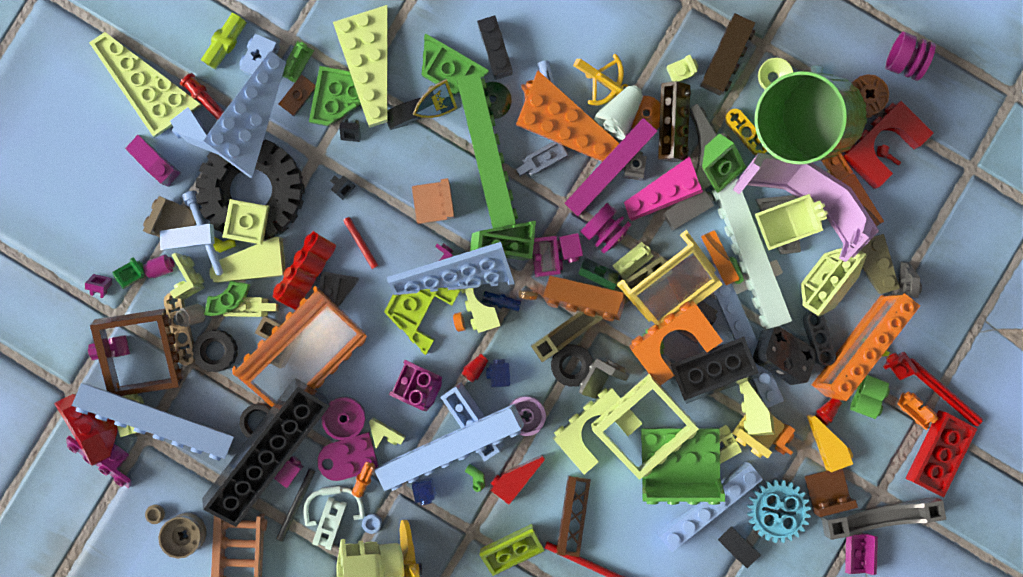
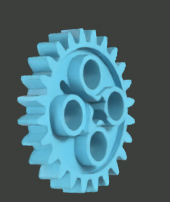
M773 479V485L766 481L765 488L759 485L760 492L753 490L756 497H749L753 504L747 505V507L752 509L747 515L753 517L749 520V523L755 524L753 529L755 531L759 530L758 535L761 537L765 535L767 541L772 537L774 543H777L778 538L782 543H785V537L792 541L793 534L799 537L798 530L805 532L802 525H809L805 518L811 517V515L806 513L811 507L805 505L809 502V499L803 498L805 492H798L799 486L793 487V483L790 481L786 485L783 479L778 484V481ZM774 495V502L767 504V498ZM790 498H793V505L791 507H787L786 501ZM768 507L774 510H779L781 508L782 510L787 512H796V514L791 515L784 512H778L777 514L771 510H762V508ZM771 515L772 520L769 523H764L765 516ZM786 518L791 519V523L788 526L783 525V521Z

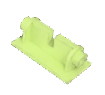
M641 242L612 266L626 280L654 256L650 248Z

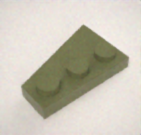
M884 234L874 236L860 250L867 255L862 268L879 294L900 289Z

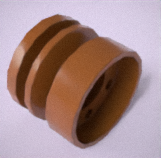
M867 74L851 82L860 90L864 102H866V119L885 108L889 101V90L883 79L876 75Z

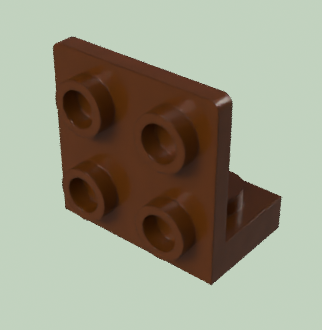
M843 468L833 472L826 470L804 477L812 509L817 516L824 517L858 508L856 500L849 495Z

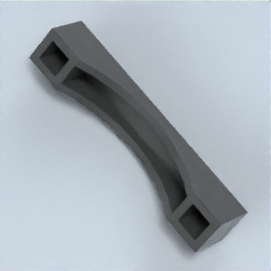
M936 497L821 517L824 536L830 540L850 537L863 531L886 526L947 520L943 500Z

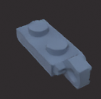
M553 141L526 156L522 160L524 165L516 168V172L519 177L528 172L530 176L537 174L567 157L568 153L563 145Z

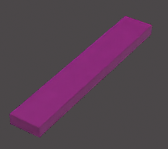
M643 118L564 204L579 216L658 131Z

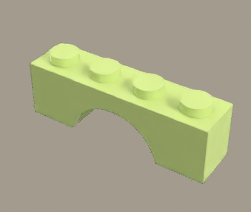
M474 288L461 289L462 294L466 293L468 299L465 301L467 311H471L473 319H470L473 330H477L480 333L500 326L495 308L481 304L475 297Z

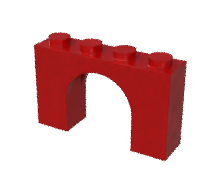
M902 101L896 104L892 102L884 110L886 113L882 117L878 116L871 122L872 127L869 130L865 129L861 134V138L851 146V149L845 151L846 153L843 155L847 163L873 189L879 188L893 174L875 154L874 142L881 131L897 133L913 150L920 147L934 134Z

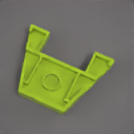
M448 287L438 288V291L430 292V289H424L418 293L392 295L384 313L400 330L402 329L413 344L415 343L424 355H427L435 339L418 330L434 297L453 305L461 289L448 290Z

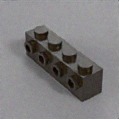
M734 13L700 87L719 96L724 91L727 92L732 83L729 79L732 74H736L740 66L737 62L740 57H744L748 49L745 46L747 40L751 41L756 30L753 29L755 22Z
M679 81L661 83L658 160L682 162L688 158L691 85Z

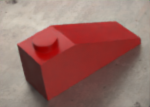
M540 455L503 472L501 476L496 475L490 483L493 485L491 491L509 505L544 462L545 457Z

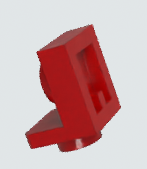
M905 351L889 355L886 358L887 362L883 365L885 370L891 368L899 380L907 378L918 371Z

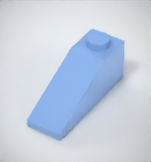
M189 107L170 120L174 127L172 131L179 139L182 137L189 144L216 153L202 143L208 131Z

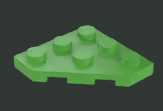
M319 66L309 123L329 127L360 106L361 103L350 71Z

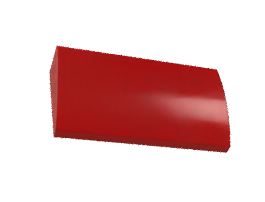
M938 410L936 415L938 420L931 424L905 479L944 498L977 428L947 412Z

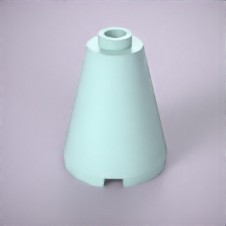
M634 85L627 86L596 113L594 121L604 130H609L613 138L623 140L629 134L643 99L641 89Z

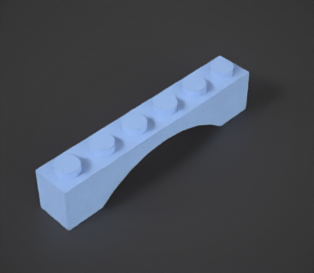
M744 462L722 483L725 492V502H720L718 505L700 502V504H697L657 532L658 536L668 549L673 552L763 479L750 463Z

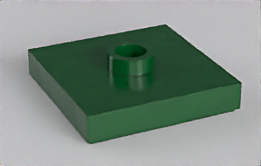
M586 257L578 273L610 290L615 289L619 273Z

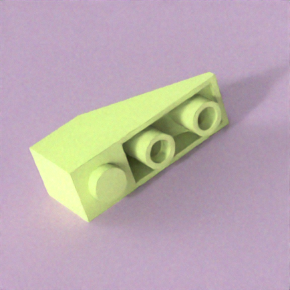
M750 381L739 384L740 392L744 394L742 411L746 413V420L744 421L745 432H748V435L751 437L775 434L773 415Z

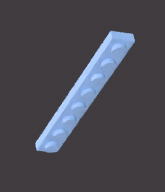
M712 264L716 269L715 275L723 284L713 292L734 340L745 337L753 357L758 341L732 283L725 285L715 264ZM703 268L704 273L709 282L712 278L705 270V268ZM756 364L760 377L752 380L763 402L768 408L783 402V397L772 373Z

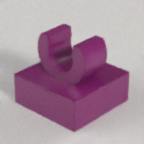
M93 274L85 282V290H90L91 296L98 292L100 293V298H103L107 294V289L112 285V278Z

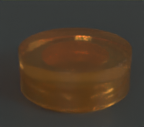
M519 290L518 297L536 300L538 292Z

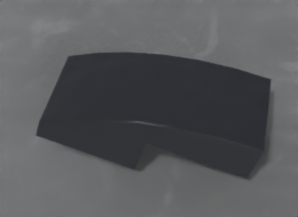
M421 98L407 101L388 109L387 125L389 129L393 130L404 127L411 121L422 119V117L413 115L415 107Z
M733 526L718 539L747 569L761 556Z

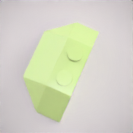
M842 248L824 253L801 283L803 306L819 317L836 308L859 278L867 256L866 253L860 251L854 258L850 257L846 262L839 259Z

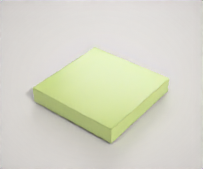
M230 199L223 238L263 245L270 207Z

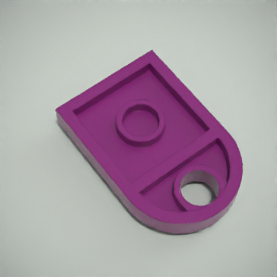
M370 432L357 435L350 440L332 442L326 445L318 456V468L321 474L332 481H341L357 476L361 473L366 462L374 463L375 469L379 466ZM325 459L333 461L331 469H326L323 466Z

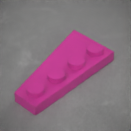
M688 157L624 202L631 221L703 192L691 158Z

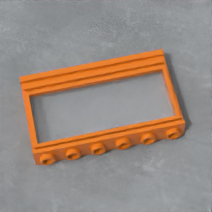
M316 286L313 287L314 293L308 299L303 298L300 301V307L294 313L289 312L286 315V321L280 327L275 326L272 329V335L266 341L262 339L258 343V348L252 354L248 353L244 357V362L238 368L236 366L232 368L233 375L238 377L271 407H273L295 377L314 389L321 387L325 382V378L329 374H334L339 367L338 365L343 360H348L352 355V351L356 347H361L366 341L367 335L365 331Z
M905 293L894 296L880 295L837 350L835 362L832 365L825 366L811 385L826 397L847 401L916 313L920 305Z

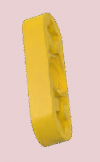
M731 109L725 116L726 124L753 155L766 153L767 150L763 146L762 150L759 149L757 151L755 149L756 143H761L755 126L741 110ZM730 114H732L733 116L737 114V121L739 123H742V121H744L745 124H743L739 127V129H737L736 127L739 124L737 123V121L732 122L730 120L732 117ZM744 127H748L752 131V135L748 138L742 135ZM755 135H756L757 138L755 139V142L753 141V142H751V144H750L748 141H750L751 139H753V138L755 137Z

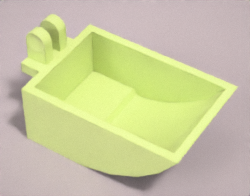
M810 194L756 213L755 216L768 251L823 231L822 220L827 219L826 215L828 214L823 209L825 204H822L821 201L814 202Z

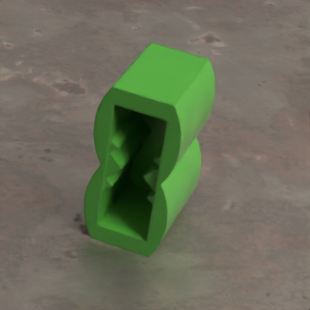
M867 375L857 387L850 410L876 419L883 411L882 401L889 395V383Z

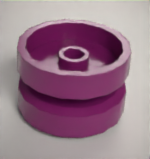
M346 396L338 397L329 403L330 407L322 416V425L326 433L332 438L341 441L350 440L357 436L364 427L366 419L365 410L360 402ZM342 415L347 416L346 422L340 421Z

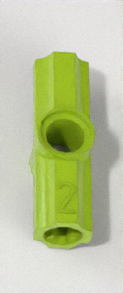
M232 12L223 27L213 34L211 45L201 58V61L216 70L225 55L235 48L237 37L247 22Z

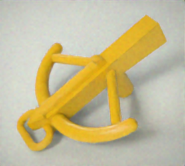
M617 54L613 55L614 61L599 70L582 59H576L573 64L574 67L585 73L586 78H593V100L588 101L589 105L599 106L606 104L615 95L617 96L624 90L623 87L629 86L622 84L624 69ZM616 63L618 66L617 82L601 73ZM597 81L611 90V93L606 98L596 101Z

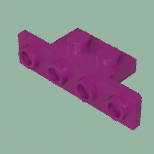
M68 436L66 438L67 448L75 454L77 452L80 453L84 461L90 464L77 441ZM114 444L111 456L96 464V466L99 467L98 470L105 476L109 474L113 477L114 482L120 487L125 486L129 488L131 486V480L117 470L129 457V454Z

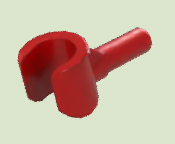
M879 145L876 152L878 157L887 158L898 166L901 164V161L889 154V146Z

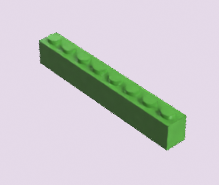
M480 73L458 77L457 84L492 228L516 224L515 220L518 219L516 208L512 209L510 202L514 201L511 189H507L506 183L509 182L507 171H503L502 164L505 163L503 153H499L497 145H500L498 133L494 134L492 127L496 126L493 114L489 115L488 111L491 103L489 96H485L483 90L486 88L485 79L480 77Z

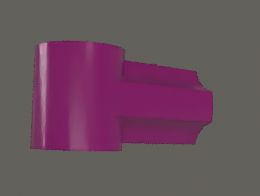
M127 335L109 338L108 341L113 358L130 354ZM89 344L88 355L91 360H98L95 344Z

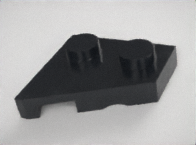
M322 271L319 289L339 307L358 283L359 278ZM328 306L324 309V311L333 312Z

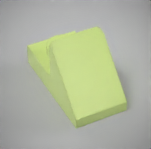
M374 417L369 421L376 448H378L384 436L388 437L386 440L393 445H397V443L401 445L406 438L402 433Z

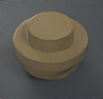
M157 504L149 506L145 512V518L151 524H158L165 517L163 507Z

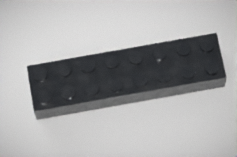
M295 377L203 496V510L237 527L330 407L327 396Z

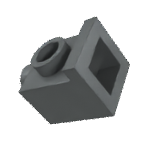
M639 151L624 167L623 178L643 180L647 156H643V152ZM633 161H638L639 167H634Z

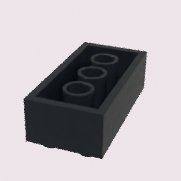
M745 337L715 347L709 352L704 351L670 364L686 404L760 377Z

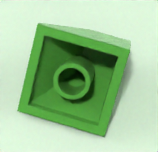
M720 133L705 146L702 168L715 191L719 193L747 167L735 144Z

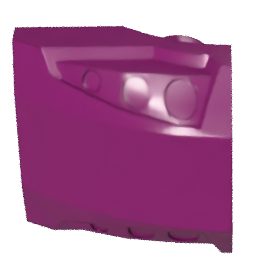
M404 360L402 371L393 391H390L389 395L427 412L434 404L441 389L442 376Z

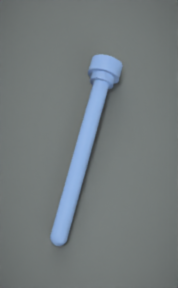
M193 190L182 195L183 201L191 208L196 224L205 225L196 199L197 191ZM213 244L205 245L216 275H222L223 269Z

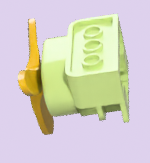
M401 520L400 545L398 543L378 545L377 542L364 543L363 540L358 541V544H345V539H341L336 566L337 577H420L419 575H422V564H418L415 561L414 544L408 520Z

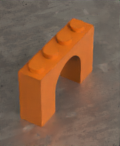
M694 301L685 302L675 314H668L664 317V321L661 324L651 326L647 330V334L642 337L638 336L631 342L630 348L647 372L660 385L675 376L660 354L661 341L668 333L674 330H686L696 337L706 352H709L723 342Z

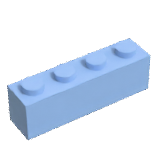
M462 382L440 397L461 428L485 417ZM503 442L496 445L490 443L486 445V449L478 453L485 462L499 453L504 444Z

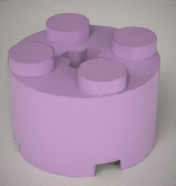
M532 396L517 397L510 405L515 404L520 417L523 415V411L532 414L529 416V420H525L524 417L521 418L524 426L520 430V435L531 436L538 433L546 420V413L542 403Z

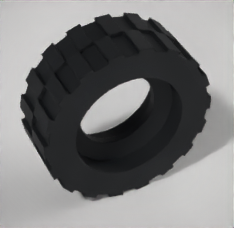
M205 331L194 341V347L192 348L193 359H195V363L201 369L207 370V372L224 371L234 364L238 356L236 340L226 331ZM217 341L224 346L225 352L221 359L211 360L207 356L206 348L209 343Z
M566 345L553 355L551 361L552 373L561 384L568 387H577L589 373V368L593 363L592 356L585 348L579 345ZM569 356H576L582 364L581 370L575 375H569L563 370V361Z

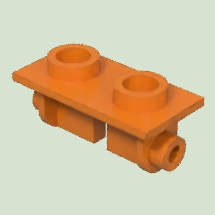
M909 391L905 394L902 393L898 405L917 424L927 430L930 421L934 423L938 420L937 413L927 405L920 408L924 402L914 393Z

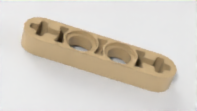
M168 293L164 297V306L167 315L171 318L170 330L171 333H174L176 339L174 344L175 351L179 352V362L182 365H191L195 363L192 352L194 340L190 326L176 325L173 318L177 311L171 312V310H175V307L176 309L184 308V300L178 299L174 307V304L169 303L172 300V295ZM180 333L187 335L188 339L184 344L178 341ZM188 345L190 346V348H186L187 354H191L192 356L191 358H189V362L187 359H183V356L186 355L185 349L181 350L180 347Z

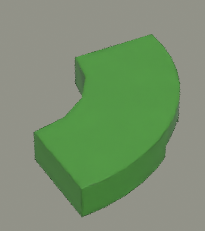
M230 281L228 288L223 293L217 296H208L204 315L219 316L233 311L244 301L251 284Z

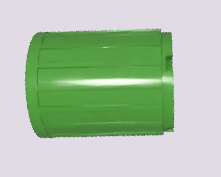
M793 72L779 77L764 90L756 106L755 128L761 144L772 156L790 164H808L835 157L851 149V146L861 138L867 123V106L860 90L846 78L826 73Z

